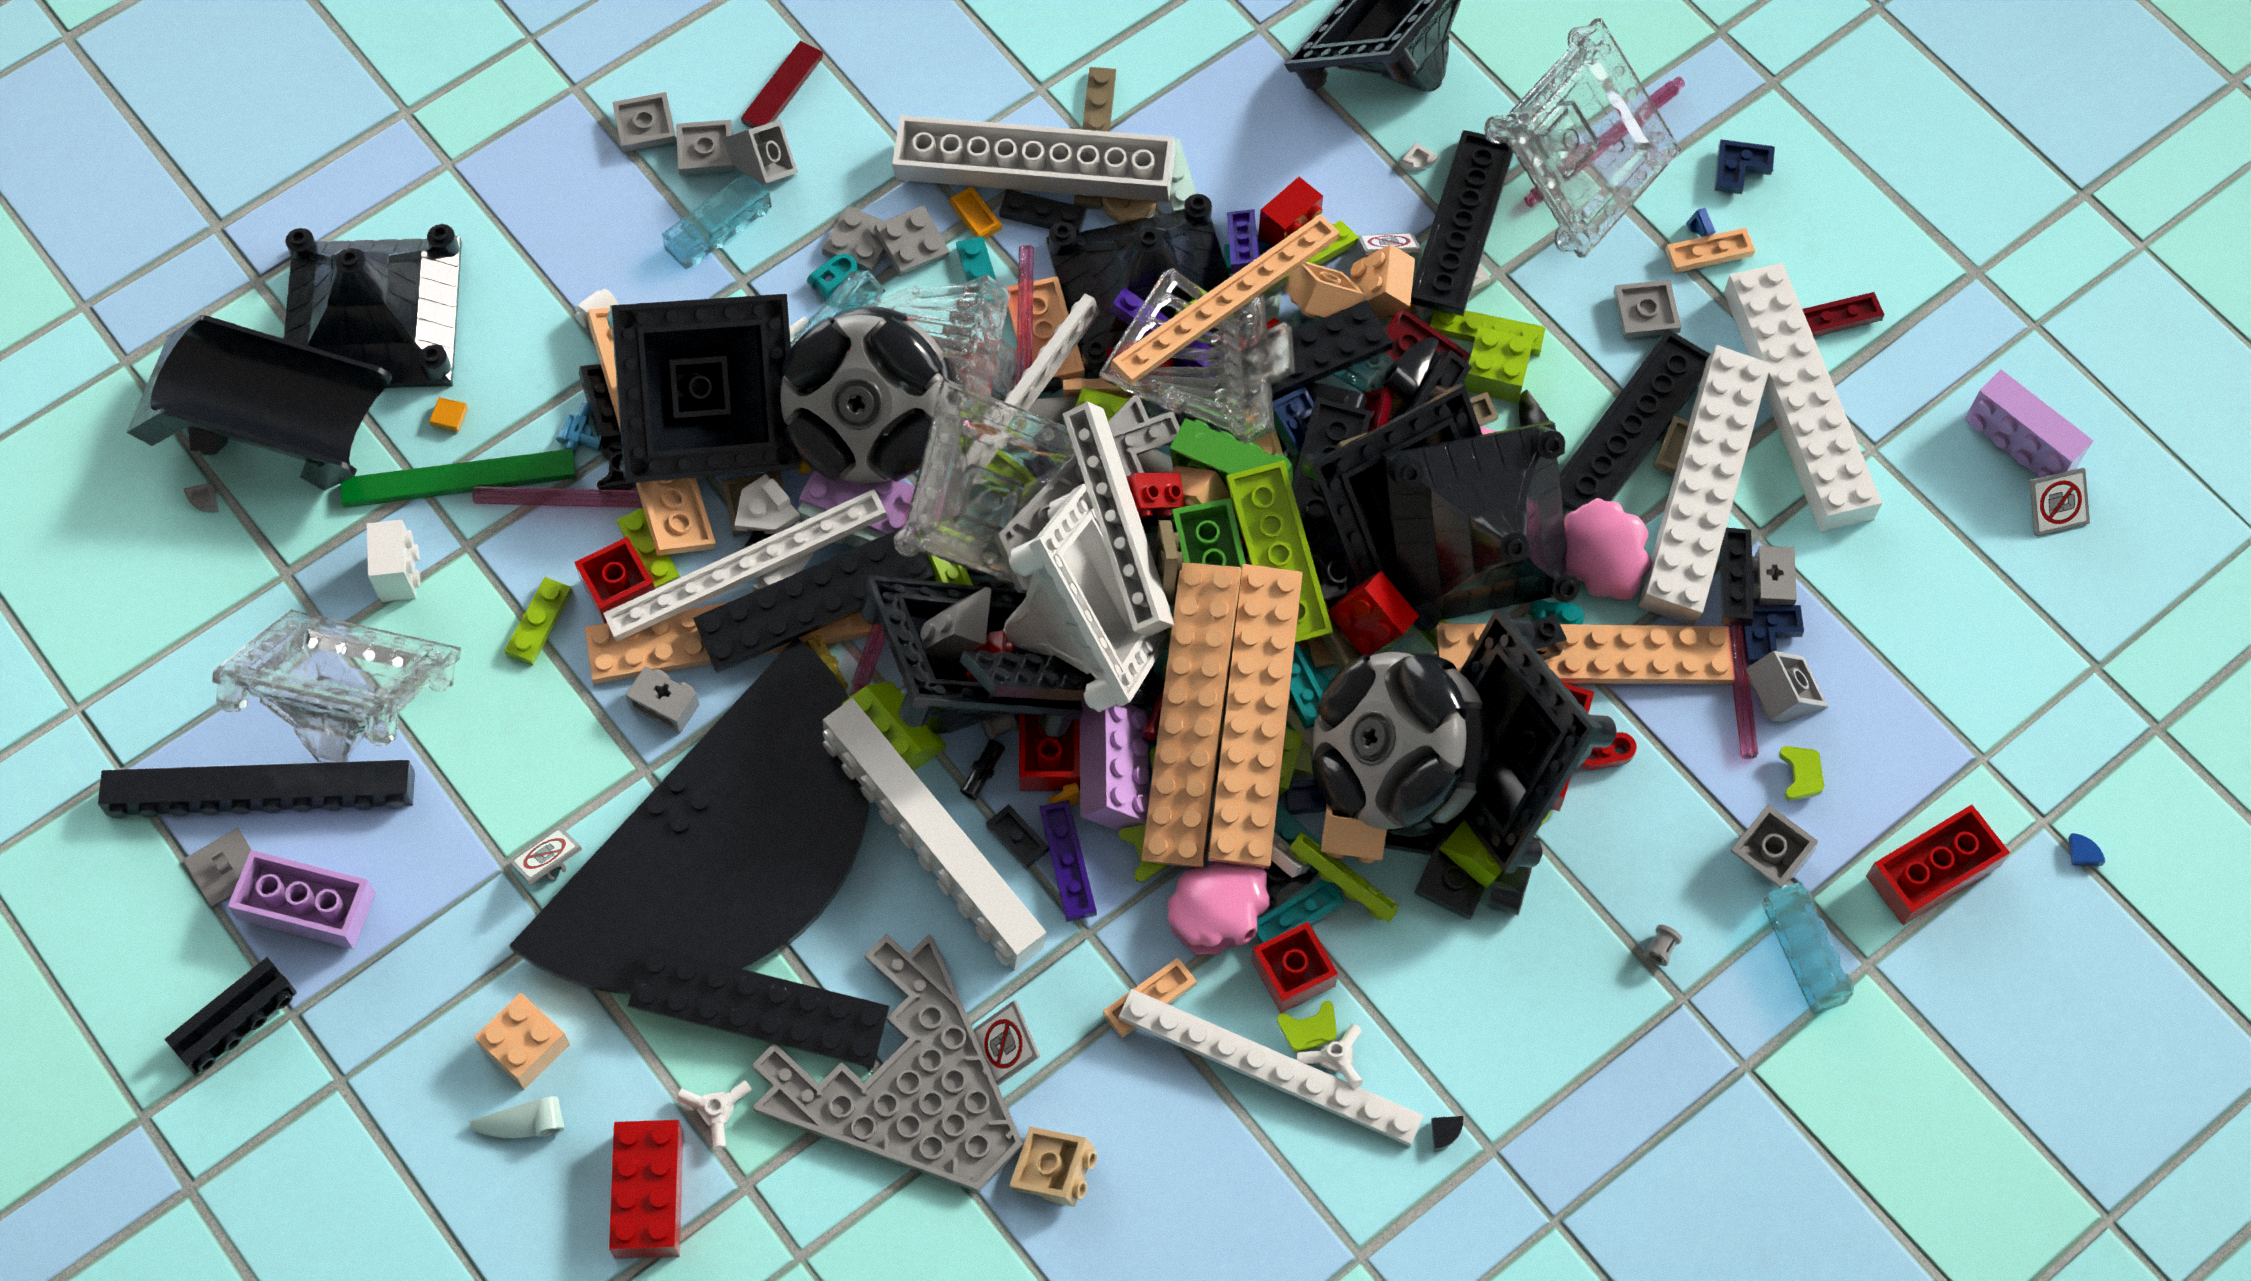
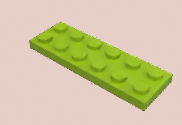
M1285 461L1227 475V484L1250 565L1303 572L1295 644L1332 634L1333 629Z

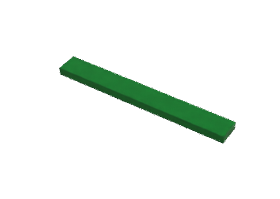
M572 448L354 476L341 483L342 505L344 508L575 479V454Z

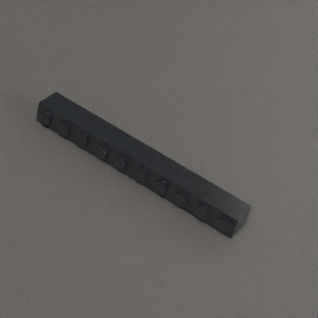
M409 760L102 770L98 805L107 816L117 819L125 818L127 815H140L151 818L156 817L158 814H171L173 816H187L188 813L217 815L219 812L248 814L250 811L261 810L266 813H278L281 810L290 809L297 812H309L311 809L324 808L328 811H339L342 808L355 807L359 810H370L378 806L400 809L403 806L413 805L415 771Z

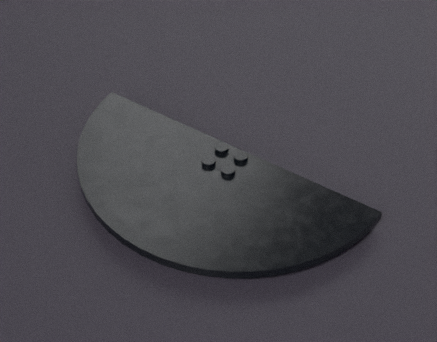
M799 638L793 640L509 945L510 949L532 965L557 978L596 990L631 994L645 945L750 970L778 954L800 937L824 912L850 873L862 844L870 802L861 792L860 788L862 785L856 778L851 780L841 766L844 763L837 755L832 757L823 745L825 741L822 734L824 731L823 719L841 707L842 703L849 696L822 659Z

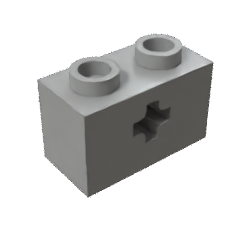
M1759 546L1755 556H1752V574H1754L1753 600H1755V606L1795 605L1797 595L1794 547Z
M646 666L626 693L630 708L678 733L682 732L699 706L696 691L692 686L685 682L679 684L671 680L669 675L662 670L655 669L653 671Z

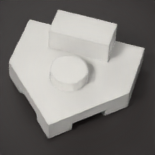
M765 474L742 489L734 526L735 530L738 531L757 530L764 531L766 534H777L799 520L800 514L792 506L789 496L778 483Z

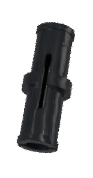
M988 740V744L978 761L974 760L971 765L972 771L960 789L964 796L972 800H977L987 779L993 777L995 773L993 769L1002 753L1006 750L1005 746L996 740Z

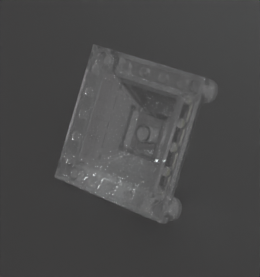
M1602 18L1593 19L1589 25L1572 28L1567 37L1569 48L1563 53L1562 57L1551 66L1548 72L1538 80L1534 87L1526 93L1508 114L1491 116L1486 121L1484 127L1486 138L1491 143H1507L1519 163L1527 172L1533 185L1539 191L1547 207L1552 211L1554 218L1560 225L1554 236L1557 249L1561 252H1575L1578 258H1586L1681 151V148Z
M944 379L940 383L938 393L931 400L930 410L933 419L906 524L894 536L895 548L903 556L912 557L919 552H923L1015 586L994 537L1075 455L1067 426Z
M290 610L214 669L212 682L217 684L216 703L224 711H241L242 708L248 705L249 695L260 698V703L293 727L301 743L318 762H347L364 737L376 746H386L394 741L397 737L399 712L427 686L433 691H445L453 686L455 664L460 659L461 647Z

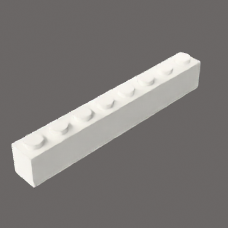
M1085 402L1063 413V417L1133 631L1150 637L1175 624L1104 409L1090 402Z

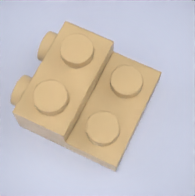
M1029 1127L1009 1186L1014 1191L1042 1196L1048 1202L1075 1207L1077 1200L1083 1199L1086 1194L1087 1183L1084 1179L1087 1170L1093 1169L1096 1164L1097 1153L1095 1147L1086 1137Z

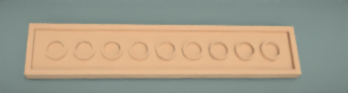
M610 308L588 309L587 320L620 428L613 335L607 321ZM696 478L636 483L657 556L714 549L716 542Z
M1183 562L1182 570H1179L1173 615L1175 625L1172 626L1141 859L1143 862L1204 868L1242 572L1240 567Z
M1242 564L1208 860L1269 869L1271 865L1303 572Z
M728 602L685 610L616 642L608 623L586 626L585 633L593 684L638 677L645 666L653 671L660 669L663 672L712 664L693 618ZM857 612L804 635L799 639L808 647L881 635L884 634L882 624L867 623L860 613ZM792 641L758 656L783 652Z
M1438 623L1435 627L1437 656L1454 663L1456 669L1460 672L1487 624ZM1560 624L1567 638L1566 644L1559 656L1544 660L1563 683L1733 685L1735 681L1729 626Z

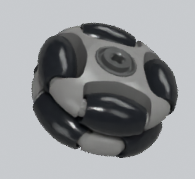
M857 307L836 313L834 319L828 317L816 323L794 343L781 368L784 374L781 383V410L784 423L788 425L784 433L791 447L810 468L833 481H836L839 477L844 481L863 484L879 483L890 479L895 482L900 481L919 470L933 456L944 439L946 431L953 429L959 405V386L951 358L943 357V351L937 342L920 326L912 321H908L906 314L883 307Z
M1384 652L1372 656L1364 654L1350 661L1337 672L1326 686L1316 707L1319 715L1316 716L1313 728L1312 754L1314 763L1312 770L1320 794L1338 816L1354 818L1355 816L1356 819L1363 821L1366 825L1377 829H1386V833L1391 835L1418 837L1438 832L1472 801L1477 793L1476 785L1485 784L1493 761L1495 742L1490 711L1482 709L1484 704L1478 692L1467 678L1456 669L1454 663L1442 657L1426 653Z

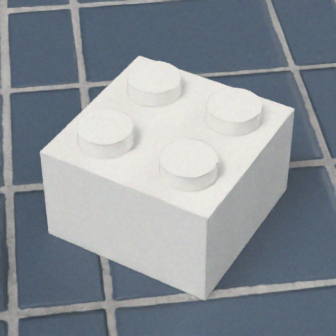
M402 519L366 523L368 577L380 602L416 599V587H420L421 582L418 569L415 570V561H419L420 556L417 543L414 544L412 531L406 529Z

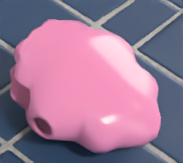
M1599 498L1567 514L1564 520L1567 545L1565 556L1567 572L1574 575L1578 581H1583L1588 593L1594 597H1611L1622 601L1633 599L1640 592L1643 578L1650 570L1652 562L1648 553L1644 550L1649 533L1643 521L1636 515L1625 513L1618 502L1604 501Z
M1213 861L1211 865L1204 868L1187 869L1177 880L1176 893L1167 901L1169 911L1167 920L1171 925V931L1196 955H1219L1226 947H1238L1246 944L1257 932V917L1269 907L1270 897L1266 889L1267 873L1265 869Z

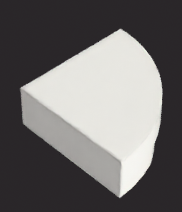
M1415 142L1400 161V167L1413 171L1424 170L1433 166L1438 161V155Z

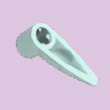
M558 1097L537 1099L469 1121L473 1131L500 1138L545 1137L565 1130Z

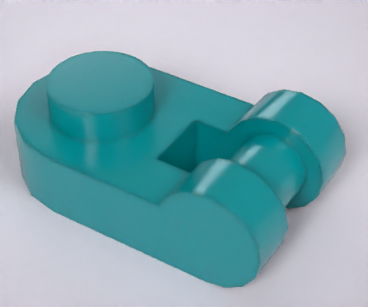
M838 254L813 271L808 276L807 283L812 288H817L819 295L825 301H829L836 295L837 291L857 276V262L850 254ZM830 276L832 280L827 283L825 278Z
M1536 600L1530 604L1531 614L1534 615L1535 620L1555 614L1560 624L1583 625L1584 611L1575 603Z

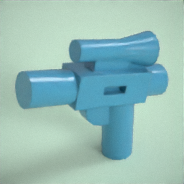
M583 402L581 404L578 415L575 418L571 414L567 415L563 428L556 437V441L566 444L565 449L573 448L574 453H576L580 444L598 452L601 451L600 446L603 444L599 443L597 438L592 437V429L588 425V418L590 416L588 403Z

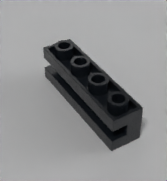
M1446 350L1444 353L1436 351L1419 388L1410 399L1402 402L1391 420L1428 402V395L1436 386L1454 387L1457 384H1461L1472 367L1452 350Z
M266 957L164 1040L190 1071L197 1075L199 1072L206 1071L212 1067L216 1058L225 1051L234 1049L248 1032L260 1028L266 1022L267 1017L274 1011L286 1007L297 992L284 975L278 971L271 960Z

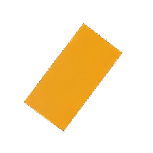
M972 186L949 198V205L975 238L983 236L985 240L1002 230L1000 221Z

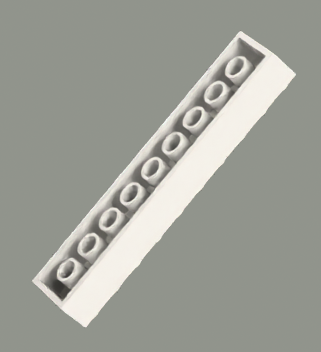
M900 115L892 166L896 180L1169 202L1175 161L1174 137Z
M1779 263L1730 274L1724 295L1748 355L1771 363L1763 392L1819 531L1822 532L1874 520L1882 505L1881 498L1784 264Z
M1719 345L1715 346L1708 357L1651 556V568L1646 574L1637 607L1691 626L1703 614L1771 363Z
M853 698L824 718V731L822 734L825 740L823 742L825 749L832 757L837 755L844 763L841 766L851 780L856 778L862 785L860 788L865 798L870 803L875 801L881 808L879 813L889 826L892 824L896 826L900 831L898 836L902 843L908 849L913 847L919 854L917 859L921 866L927 872L932 870L938 877V886L947 896L951 894L958 902L956 907L962 916L966 919L970 917L977 925L975 930L981 939L986 943L990 941L997 949L995 955L1004 966L1010 965L1015 971L1044 948L1047 933L856 701Z

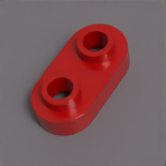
M1617 732L1615 740L1610 746L1593 747L1591 754L1596 759L1591 760L1587 758L1581 767L1587 770H1597L1627 764L1635 755L1637 749L1636 742L1629 734ZM1615 748H1621L1625 753L1619 754L1615 751Z

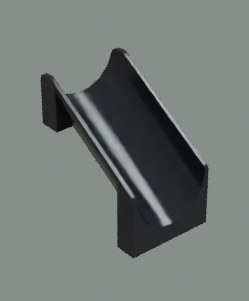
M200 315L168 335L126 433L154 446L186 427L199 429L304 460L306 463L300 478L325 491L355 476L357 469L350 465L349 458L356 432L374 401L389 386L393 375L381 367L369 363L360 362L207 315Z

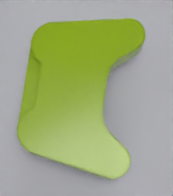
M1783 746L1779 751V758L1791 766L1793 784L1787 788L1784 794L1785 799L1795 801L1820 795L1825 786L1820 754L1813 749Z
M1146 824L1122 828L1119 831L1120 839L1123 842L1134 845L1138 852L1140 864L1134 873V877L1139 883L1145 882L1169 867L1166 864L1147 863L1141 860Z
M1324 1001L1319 1012L1312 1017L1297 1020L1286 1013H1281L1277 1018V1025L1294 1052L1315 1049L1336 1040L1337 1029L1334 1006L1330 1001Z

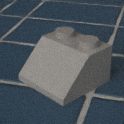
M781 120L723 138L732 165L761 185L798 173Z
M985 587L925 622L920 633L925 653L952 662L960 658L964 651H974L984 646L991 588Z
M1772 651L1746 668L1750 677L1749 684L1758 693L1762 702V711L1771 721L1786 723L1829 707L1804 656Z
M1768 804L1730 852L1781 889L1812 856L1817 847L1818 840Z

